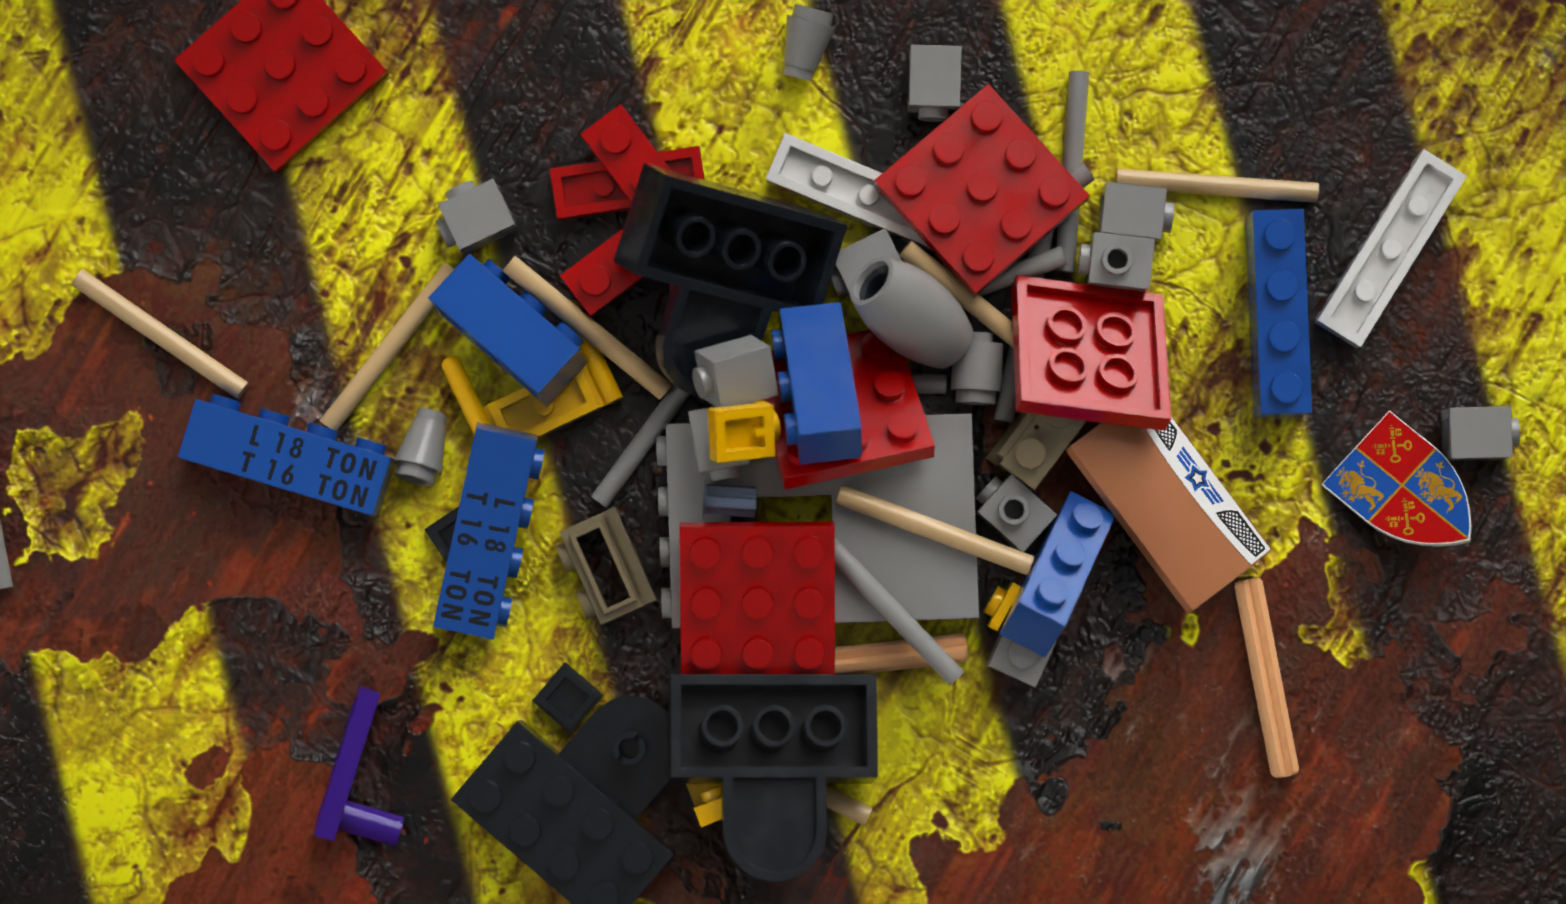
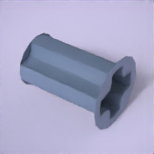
M705 479L702 518L704 514L755 517L757 487L706 484Z

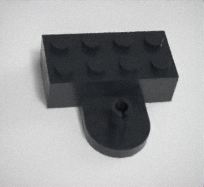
M644 163L614 262L634 275L672 284L656 338L658 364L667 379L684 392L700 397L695 389L692 375L693 369L698 368L695 350L748 335H753L763 341L772 311L780 313L782 308L823 304L848 225L819 211Z
M671 674L668 680V784H722V838L724 847L733 864L748 877L766 883H782L804 874L818 860L826 842V784H872L878 778L876 675Z
M625 696L613 699L599 707L560 752L527 723L519 720L450 800L571 904H632L676 852L637 819L668 783V711L660 704L643 697Z

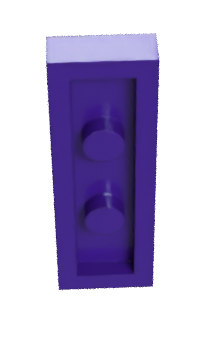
M358 685L314 825L313 833L316 837L334 842L337 830L391 846H396L404 817L347 800L380 697V693L377 690Z

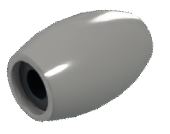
M881 256L869 261L856 275L851 285L850 298L866 326L893 351L913 362L938 369L952 366L966 353L973 338L972 325L956 298L930 274L912 264Z

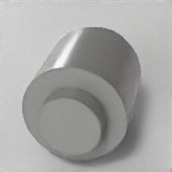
M973 332V338L968 350L960 360L952 365L951 391H956L955 403L965 405H996V393H1001L1003 344L993 342V333Z

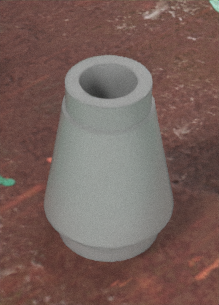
M798 4L794 5L792 16L787 15L785 65L782 74L812 81L813 74L836 28L831 26L833 13Z
M418 408L417 415L393 460V463L397 465L394 474L397 478L421 486H434L436 476L442 475L445 424L447 420L445 414L432 409Z

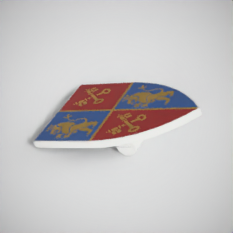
M1390 410L1322 483V486L1366 523L1391 538L1410 544L1436 547L1471 542L1472 525L1469 502L1461 479L1454 467L1435 446Z

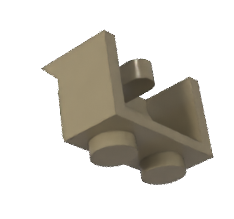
M1020 412L987 455L986 459L1008 476L1013 474L1032 492L1037 488L1086 421Z
M614 506L560 531L564 542L555 546L567 573L574 570L578 572L584 589L577 591L576 594L588 620L597 616L600 624L604 625L658 601L655 591L652 590L643 570L637 551L623 525L617 507ZM598 528L601 530L630 598L608 608L577 540L578 537Z

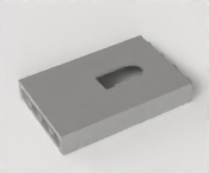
M972 414L925 415L935 445V455L933 458L787 490L784 489L775 456L749 459L751 466L741 468L742 477L712 482L710 473L703 475L699 473L691 424H666V436H656L657 466H667L668 485L658 486L659 517H669V537H660L661 568L670 567L671 588H661L662 618H672V628H680V522H730L731 516L704 514L702 518L705 479L706 484L757 487V498L831 495L835 537L915 620L979 618L976 556L835 504L843 484L976 534ZM835 567V623L887 621Z

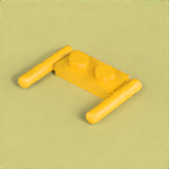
M570 300L572 303H574L577 307H579L582 310L578 301ZM575 330L573 331L584 342L579 348L588 363L548 407L542 404L524 387L482 407L460 358L449 356L442 362V369L473 435H475L477 422L535 434L539 438L622 399L623 395L603 353Z

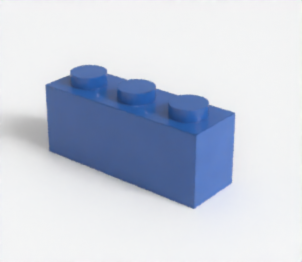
M469 253L428 299L443 318L542 404L548 407L588 363L579 348L584 343L583 340L565 323L561 322L555 327L543 317L547 311L546 308L529 292L524 290L519 296L506 285L510 278L493 261L487 259L482 265Z
M841 302L780 309V329L771 330L774 360H784L785 371L778 372L781 403H791L792 413L784 414L787 445L797 444L800 464L861 458L862 427Z
M1070 491L1057 516L1050 524L1031 569L999 633L1000 635L1043 657L1047 656L1066 626L1115 518L1111 511Z

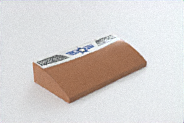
M1172 416L1165 431L1100 423L1065 449L1187 614L1198 608L1271 551V548Z

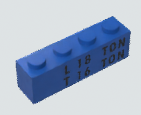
M1304 209L1255 210L1245 217L1253 418L1306 416L1312 413Z
M212 394L209 403L195 399L178 458L379 518L395 465L393 458L384 455L386 445L357 437L355 446L336 441L338 434L336 430L313 423L308 424L306 432L287 426L289 416L260 408L258 417L239 412L242 402Z
M477 422L433 627L488 639H494L496 626L506 628L512 598L503 596L507 577L517 579L523 553L522 548L514 547L518 527L528 529L534 499L525 498L528 479L539 480L545 452L543 449L535 448L537 435Z

